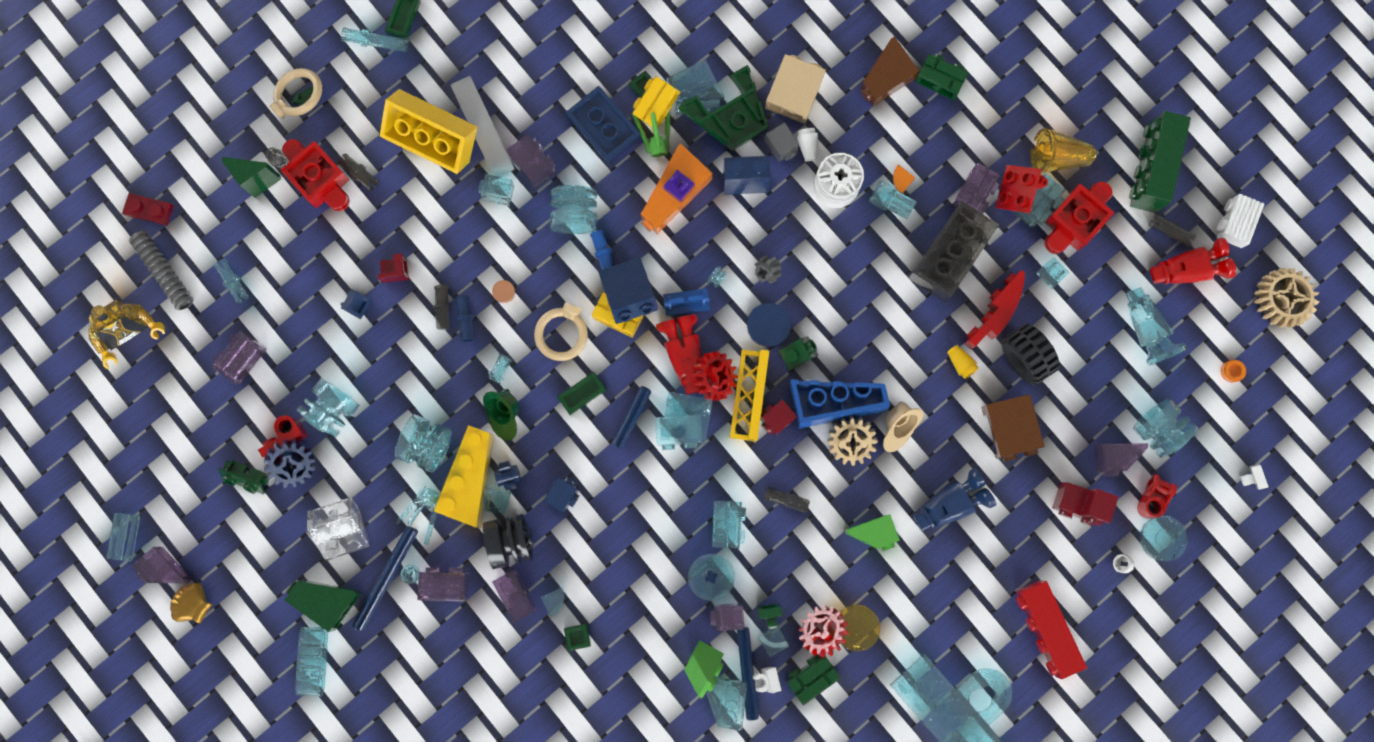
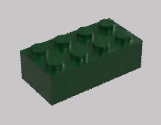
M1164 111L1158 117H1155L1152 123L1146 125L1143 132L1145 142L1138 154V157L1141 158L1140 164L1134 172V178H1136L1135 186L1131 188L1129 193V199H1131L1130 207L1157 213L1173 201L1191 117Z

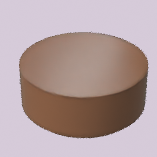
M501 280L493 286L492 294L498 302L509 303L515 297V288L509 281Z

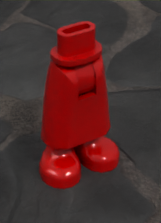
M1218 238L1214 241L1209 251L1205 247H1199L1181 253L1164 262H1159L1158 266L1150 267V274L1154 284L1161 282L1165 285L1168 283H1194L1212 280L1214 275H1219L1226 279L1236 276V265L1231 258L1226 259L1229 255L1227 240L1225 238ZM1219 260H1222V261H1220V262H1218V263H1216V264H1213V265H1212V263H1211V261H1219Z
M697 314L677 318L683 336L682 339L678 337L675 319L656 324L657 330L665 333L669 341L665 342L664 345L673 369L681 382V386L685 388L686 395L696 393L700 389V386H694L697 378L693 377V374L697 373L694 365H699L697 359L702 357L699 336L692 333V327L698 321Z

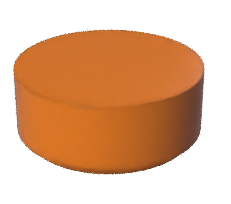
M1239 360L1227 361L1221 367V376L1230 383L1241 381L1246 375V367Z

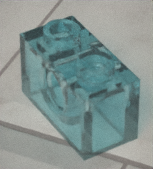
M700 414L655 418L657 447H662V450H674L675 445H684L685 449L698 448V444L702 443ZM676 427H682L686 433L683 438L676 439L673 437L672 432Z

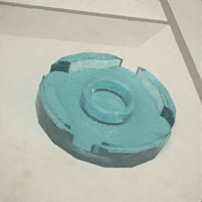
M1170 516L1151 518L1142 527L1140 543L1144 552L1149 557L1157 561H1171L1178 559L1185 552L1188 545V539H1186L1187 532L1178 520Z

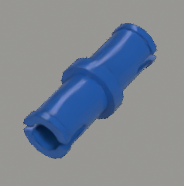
M604 231L592 232L590 237L596 250L594 254L599 259L602 270L614 266L611 257L612 250L608 248Z

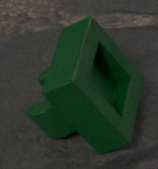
M775 603L757 606L758 617L760 620L766 619L768 629L777 628L776 617L783 616L781 605Z

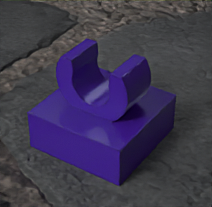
M677 170L663 186V189L681 202L695 186V183Z

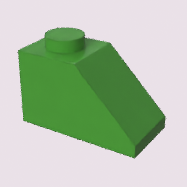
M890 514L844 530L846 535L873 548H881L882 551L894 548V543L900 541Z

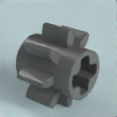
M765 255L754 264L756 266L755 275L761 282L767 280L771 284L777 281L778 277L782 276L780 272L782 265L775 256L769 259Z

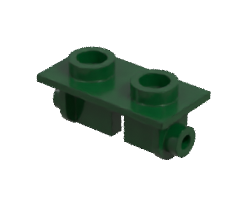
M234 460L231 462L226 461L224 469H218L222 480L226 484L231 486L237 484L252 494L256 492L265 494L262 485H267L270 480L267 478L266 472L251 468L249 473L245 474L248 466Z

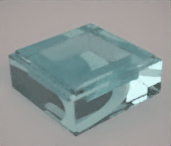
M778 625L777 628L770 629L758 636L769 657L790 646Z

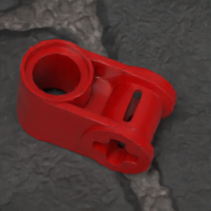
M1153 474L1147 482L1145 491L1137 505L1139 515L1146 519L1164 515L1170 500L1176 493L1177 485L1160 479L1158 474ZM1150 502L1154 505V513H1151L1148 508Z

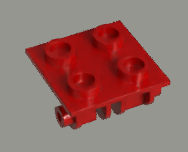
M1007 165L995 208L1030 213L1037 188L1042 189L1048 184L1047 178L1041 175L1042 169Z

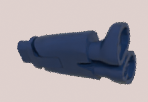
M976 468L968 472L967 480L962 485L959 481H956L936 495L924 508H920L921 512L913 516L921 532L928 528L934 529L935 527L943 526L976 513L974 506L983 505L987 508H993L997 505L993 495L987 488H982L974 495L968 496L967 493L985 486L984 479Z

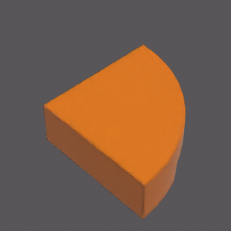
M899 164L893 173V184L895 191L901 196L914 181L915 177Z

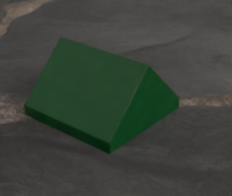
M222 157L223 164L239 186L254 198L281 180V175L266 162Z

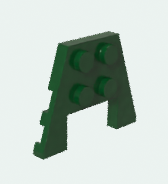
M748 65L732 73L730 77L741 92V95L715 111L708 113L696 95L679 106L680 111L731 151L736 150L769 128L761 102L758 101L756 86L752 82L751 71Z

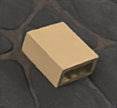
M785 54L766 100L765 109L805 124L826 69H823L817 63L804 62L798 56H788Z

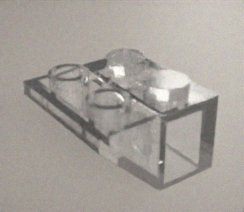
M352 497L308 511L307 531L326 561L370 546L361 513Z

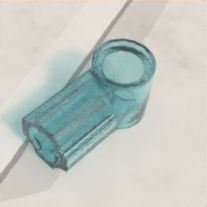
M884 180L878 182L869 198L870 203L880 209H888L906 220L917 203L915 200L898 192L893 184Z

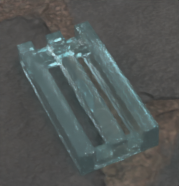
M114 513L106 559L133 560L140 521L139 515ZM129 519H132V520H131L130 531H129L128 542H127L126 554L123 555L124 545H125V541H126V539H127L128 523H129Z

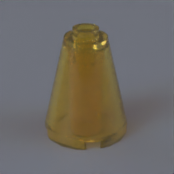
M1042 128L1038 131L1033 140L1037 141L1036 147L1031 148L1032 167L1042 169L1041 173L1090 166L1097 157V151L1093 144L1050 128Z

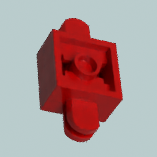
M291 139L286 141L282 147V153L289 162L280 170L308 202L316 209L324 202L337 212L347 209L350 199L341 187L350 180L315 141L306 148L298 140Z
M1098 182L1088 190L1080 183L1047 218L1044 223L1053 230L1044 242V246L1049 253L1059 254L1069 245L1079 251L1088 244L1115 212L1105 205L1113 194L1109 184Z

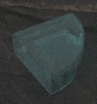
M563 587L541 597L550 618L558 614L563 606L565 597Z

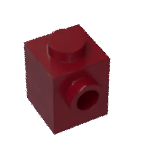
M781 400L776 406L771 403L762 411L764 416L761 418L763 422L761 426L769 435L773 433L777 436L798 416Z

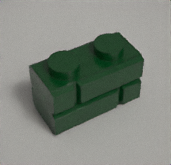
M929 54L915 83L954 101L969 72L965 71V68L960 64L946 62L945 58L941 55Z
M818 654L816 656L812 655L806 660L808 663L802 669L796 667L787 674L789 678L785 681L803 706L841 679L826 656L822 658Z

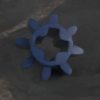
M509 461L499 463V469L494 470L498 487L504 486L506 491L517 488L516 482L521 481L517 464L511 465Z

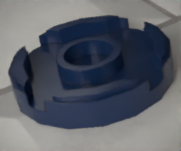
M764 303L755 307L749 314L747 321V331L752 341L766 348L776 347L783 343L789 336L791 329V320L787 311L780 305L773 303Z

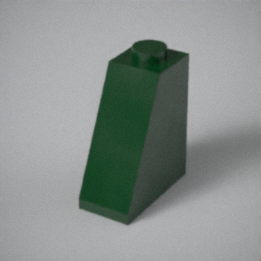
M301 580L294 582L286 592L288 596L284 601L327 632L336 631L363 592L346 587Z

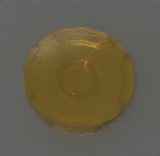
M856 604L840 611L845 616L844 620L849 624L845 627L849 634L843 636L847 642L846 644H840L851 651L859 652L872 647L880 636V623L876 614L871 609Z

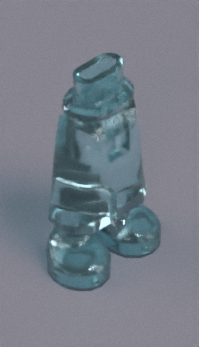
M1142 287L1126 293L1129 300L1127 305L1140 346H1146L1148 351L1146 360L1148 366L1188 350L1184 343L1175 344L1169 339V336L1173 335L1174 332L1152 299H1148L1150 296L1145 295Z

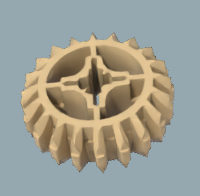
M1295 268L1273 270L1268 275L1263 276L1262 282L1257 284L1259 290L1255 291L1254 295L1258 296L1259 299L1255 300L1254 303L1261 306L1257 312L1263 311L1265 314L1262 319L1270 318V324H1278V327L1281 328L1285 326L1292 328L1295 325H1302L1312 317L1311 314L1317 311L1314 306L1319 301L1314 299V297L1319 292H1313L1312 289L1316 284H1309L1310 277L1306 276L1303 278V271L1295 272ZM1282 282V286L1279 287V290L1273 291L1276 283ZM1299 304V308L1296 311V313L1290 314L1291 310L1294 308V305Z

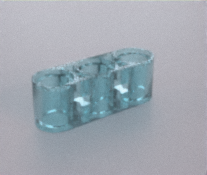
M302 627L300 630L296 671V694L298 696L323 695L326 677L328 632L322 627Z

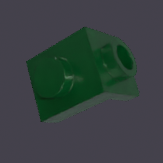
M808 336L796 340L779 351L789 371L818 356L817 346Z

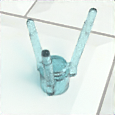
M424 486L423 490L419 491L416 498L396 520V523L400 524L415 505L419 503L408 521V524L411 525L423 506L430 509L433 505L424 541L425 545L429 544L437 515L434 509L440 493Z

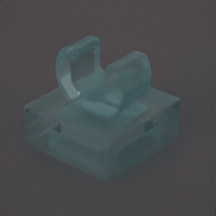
M1053 257L1036 274L1052 289L1070 272Z

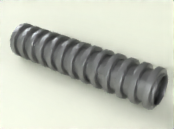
M138 231L129 238V243L133 245L134 250H137L136 253L144 261L148 270L152 272V276L155 277L159 286L163 288V292L167 294L168 299H171L175 309L184 310L191 306L194 298L190 296L189 291H186L182 281L178 280V275L171 269V265L168 264L159 248L156 247V244L152 242L148 232Z

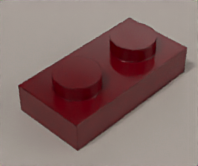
M128 193L122 214L168 226L174 205Z

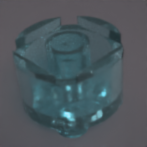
M711 553L701 555L690 566L688 582L694 594L701 599L708 601L720 600L729 594L734 584L735 574L733 567L727 559L720 555ZM711 570L712 573H717L718 576L715 577L716 582L705 581L707 571Z

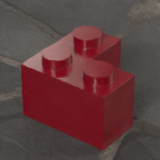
M1062 482L1059 485L1052 509L1058 510V515L1066 518L1078 517L1081 519L1080 522L1085 525L1101 526L1102 523H1111L1119 496L1099 489H1086L1069 482Z

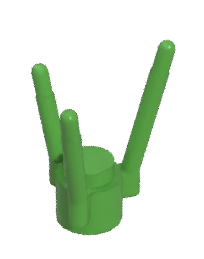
M670 112L665 120L664 140L663 136H659L655 113H651L654 137L650 138V143L638 117L632 114L645 144L646 152L650 153L651 157L667 155L668 150H670Z

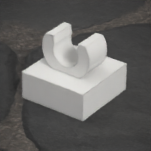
M1259 464L1249 467L1251 474L1240 476L1244 486L1255 483L1256 488L1259 490L1268 487L1262 467Z
M776 667L762 668V674L758 673L753 676L755 680L760 678L763 680V685L756 688L757 692L775 693L782 691Z

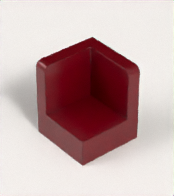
M402 253L393 254V259L380 261L381 274H377V277L382 283L409 280L407 258Z

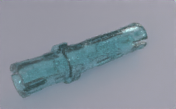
M346 27L342 29L341 34L344 36H341V39L344 42L358 43L363 47L369 45L403 51L405 53L409 49V45H406L409 44V39L371 33L367 29L362 31Z

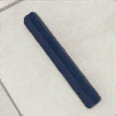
M748 627L737 628L746 719L753 721L759 719L755 679H753L754 668L750 632Z

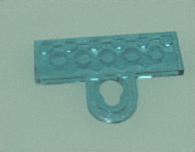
M923 654L890 684L892 689L938 742H1001L988 727L1009 707L1012 700L1011 684L1001 672L990 668L976 670L957 688H954L930 659ZM992 686L995 689V696L991 699V705L983 711L972 709L969 701L972 692L976 689Z

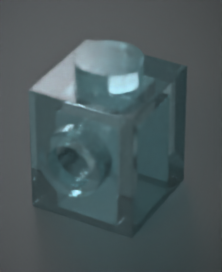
M485 174L484 180H481L479 184V193H481L484 201L510 206L515 185L512 179Z

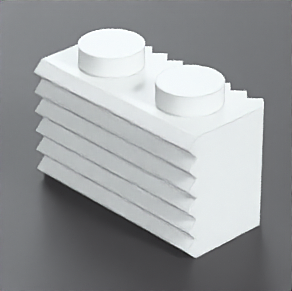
M1239 194L1232 199L1230 198L1224 207L1226 215L1217 225L1216 230L1219 231L1217 238H1225L1228 243L1240 248L1249 245L1264 203L1243 196V194Z

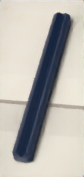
M411 526L405 528L353 623V628L356 630L364 631L417 536V529Z

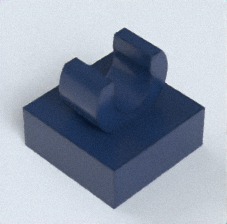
M351 289L350 292L346 293L348 296L345 301L341 302V309L362 319L372 300Z

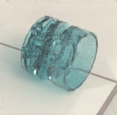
M580 185L558 186L551 190L552 200L550 205L557 209L550 213L551 230L565 234H586L597 230V214L591 211L597 207V201H595L597 199V190Z
M320 378L311 390L318 399L314 401L305 398L304 402L311 408L308 409L300 405L297 411L313 427L337 437L340 431L333 424L335 423L344 428L346 424L339 416L343 414L352 417L360 404L329 382Z
M1167 398L1154 406L1133 427V430L1142 440L1155 437L1150 444V448L1152 450L1157 449L1156 454L1159 458L1167 457L1181 449L1198 430V426L1194 422L1189 423L1190 418L1188 416L1176 419L1181 412V408L1171 398Z
M415 414L412 415L399 436L395 449V458L412 464L418 457L417 467L422 469L425 467L426 471L435 472L448 451L452 429L447 427L441 429V425L436 423L429 430L430 420Z

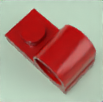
M280 416L274 422V431L278 438L273 437L263 443L264 446L258 449V452L264 458V456H268V448L275 450V442L283 445V439H286L288 443L296 439L297 443L309 435L298 419L290 416ZM287 422H291L292 428L286 433L284 426Z

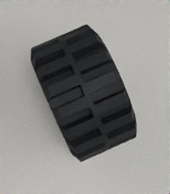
M1026 323L1001 341L1004 355L1013 370L1031 385H1038L1060 368L1059 358L1053 345L1033 325Z

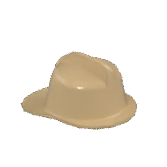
M899 402L889 411L885 418L888 432L883 442L884 450L894 452L904 446L923 419L924 414L921 409H911L906 403Z

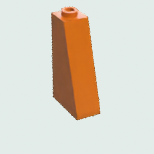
M682 144L675 150L641 213L642 225L649 232L653 230L658 234L712 180L713 173ZM677 170L695 183V186L681 202L663 189V186Z

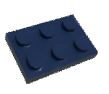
M597 86L565 112L570 121L606 163H609L641 137L640 132L600 86Z

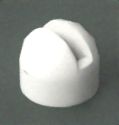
M1120 554L1114 558L1113 567L1117 572L1129 573L1133 570L1134 561L1130 556ZM1121 561L1128 562V566H1120Z

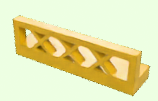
M742 349L730 438L754 442L758 439L769 358L768 350L757 352ZM745 357H759L758 366L750 371L745 365ZM745 369L747 371V374L743 376V371ZM757 370L756 378H755L752 373ZM750 375L755 382V388L747 393L741 385L742 381ZM742 391L744 393V396L740 398V393ZM754 392L752 400L749 395ZM747 397L752 404V410L744 415L738 407L739 402ZM739 413L741 418L737 420V414ZM751 414L749 422L746 417ZM744 419L749 426L748 435L735 434L736 424Z

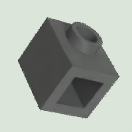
M785 123L771 130L765 136V142L778 162L783 159L786 161L790 160L797 154L796 151L799 143Z

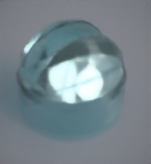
M406 565L402 568L400 577L403 582L414 584L420 579L421 572L414 565Z

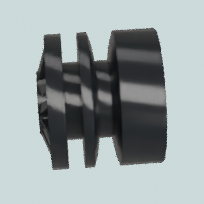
M523 514L516 515V525L512 516L507 517L506 528L503 527L500 519L483 522L484 544L492 569L509 566L510 555L513 556L516 564L521 563V552L526 562L533 560L532 534Z

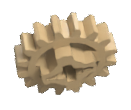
M850 416L847 422L844 418H841V425L834 423L835 431L829 430V435L833 438H828L827 441L829 445H832L829 447L830 453H835L834 457L836 460L842 458L844 465L849 460L852 466H854L856 460L863 464L864 457L871 459L869 452H876V447L873 444L878 443L877 437H874L876 434L875 429H870L869 421L863 424L862 417L854 421L853 416ZM857 428L861 429L864 433H859ZM852 434L854 435V438H855L854 443H853V448H851V444H850V441H851V438H852ZM844 448L848 451V453H845L841 449Z

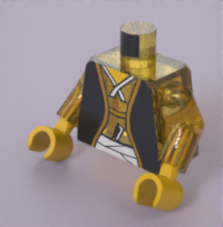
M116 300L104 307L97 305L91 310V315L88 318L91 323L88 327L89 340L97 353L102 354L103 366L109 369L107 360H114L116 365L118 363L116 355L108 352V349H115L147 329L148 326L151 328L150 335L154 339H159V334L155 330H160L165 334L164 324L154 322V318L139 304H124Z

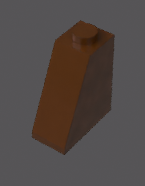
M895 36L890 39L861 87V94L864 100L870 102L872 106H875L915 80L919 73L918 68Z

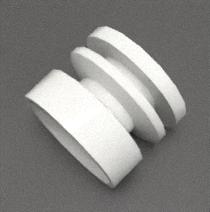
M834 153L827 156L820 163L813 182L817 199L831 208H842L849 205L856 198L864 180V170L860 162L852 155L846 153ZM837 174L841 175L842 181L838 180Z

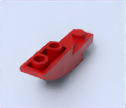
M1023 270L1017 274L1012 272L1004 280L1006 286L1002 290L997 288L989 297L992 301L987 307L991 310L981 319L984 323L979 328L975 326L966 335L969 339L964 344L969 349L976 347L986 335L993 340L1006 327L1022 294L1025 278Z

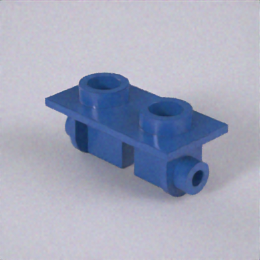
M707 289L663 294L666 316L710 311Z

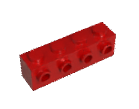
M1039 580L1017 590V604L1022 611H1025L1028 617L1026 623L1030 631L1036 634L1038 639L1036 645L1048 660L1046 666L1049 673L1063 680L1087 669L1048 582Z

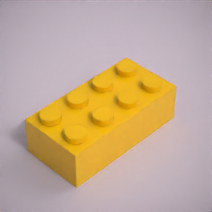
M398 89L385 100L380 137L456 174L470 163L477 126L401 89Z

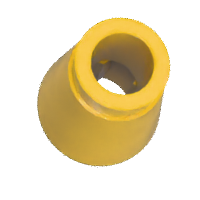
M958 345L947 352L958 375H962L964 379L970 377L979 369L976 365L977 362Z

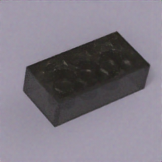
M961 200L908 279L946 303L952 297L999 224Z

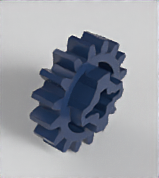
M283 439V445L275 442V450L268 448V456H264V472H268L267 478H275V485L283 482L284 488L287 487L288 483H292V486L296 487L298 481L305 484V477L311 478V471L315 470V463H313L315 462V455H311V447L304 449L305 442L297 445L296 439H293L291 443ZM287 458L289 459V462H291L292 469L289 463L287 462Z

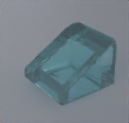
M485 488L482 511L505 514L511 491Z

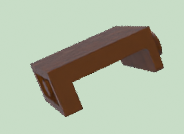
M1030 394L981 407L983 416L987 415L997 450L996 459L1003 458V462L1017 459L1016 454L1024 452L1026 457L1038 454V449L1045 447Z

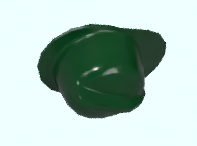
M503 389L500 392H486L483 396V404L492 430L502 440L509 441L514 439L517 434L515 417L520 408L517 399L511 394L509 389Z

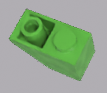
M699 640L684 670L697 695L703 698L707 690L710 692L713 690L718 680L714 676L718 677L724 664L720 663L724 653Z

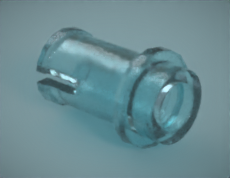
M502 354L498 355L499 357L492 371L488 372V379L498 384L504 381L505 378L503 376L512 359Z

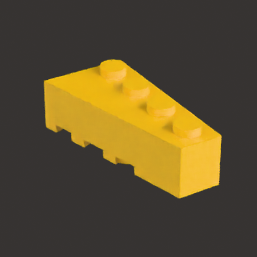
M468 425L434 512L473 527L481 528L494 435Z

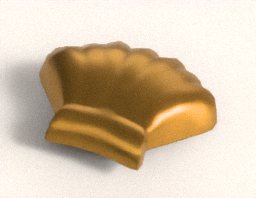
M201 583L184 585L178 589L170 602L171 617L176 622L194 620L201 624L205 614L213 605L207 602Z

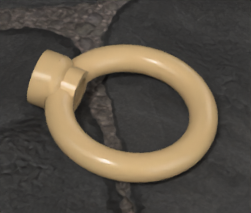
M304 68L287 72L277 82L273 93L274 102L269 107L281 119L286 115L299 116L309 112L317 105L321 98L322 82L315 72ZM299 77L310 79L313 83V93L309 100L298 107L287 106L282 99V94L287 84Z
M565 302L563 308L549 310L540 317L535 327L534 338L538 349L543 355L552 360L566 361L581 353L587 342L588 331L584 320L579 315L581 312L580 308ZM565 317L572 320L578 328V341L572 349L566 352L553 351L544 341V328L553 318Z

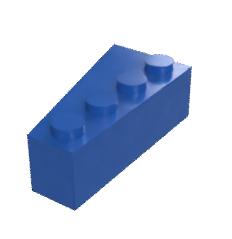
M790 380L789 387L795 414L798 416L796 419L799 429L841 421V418L847 420L850 416L857 418L887 412L890 407L886 386L882 383Z

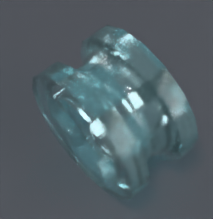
M718 266L707 282L709 284L713 283L714 288H717L728 272L721 271V267Z

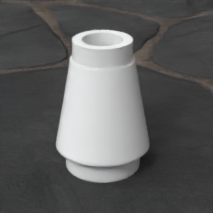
M815 128L797 131L798 136L796 138L805 162L817 160L818 133H815Z

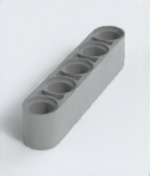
M471 76L450 84L467 121L477 126L475 138L494 178L515 170Z

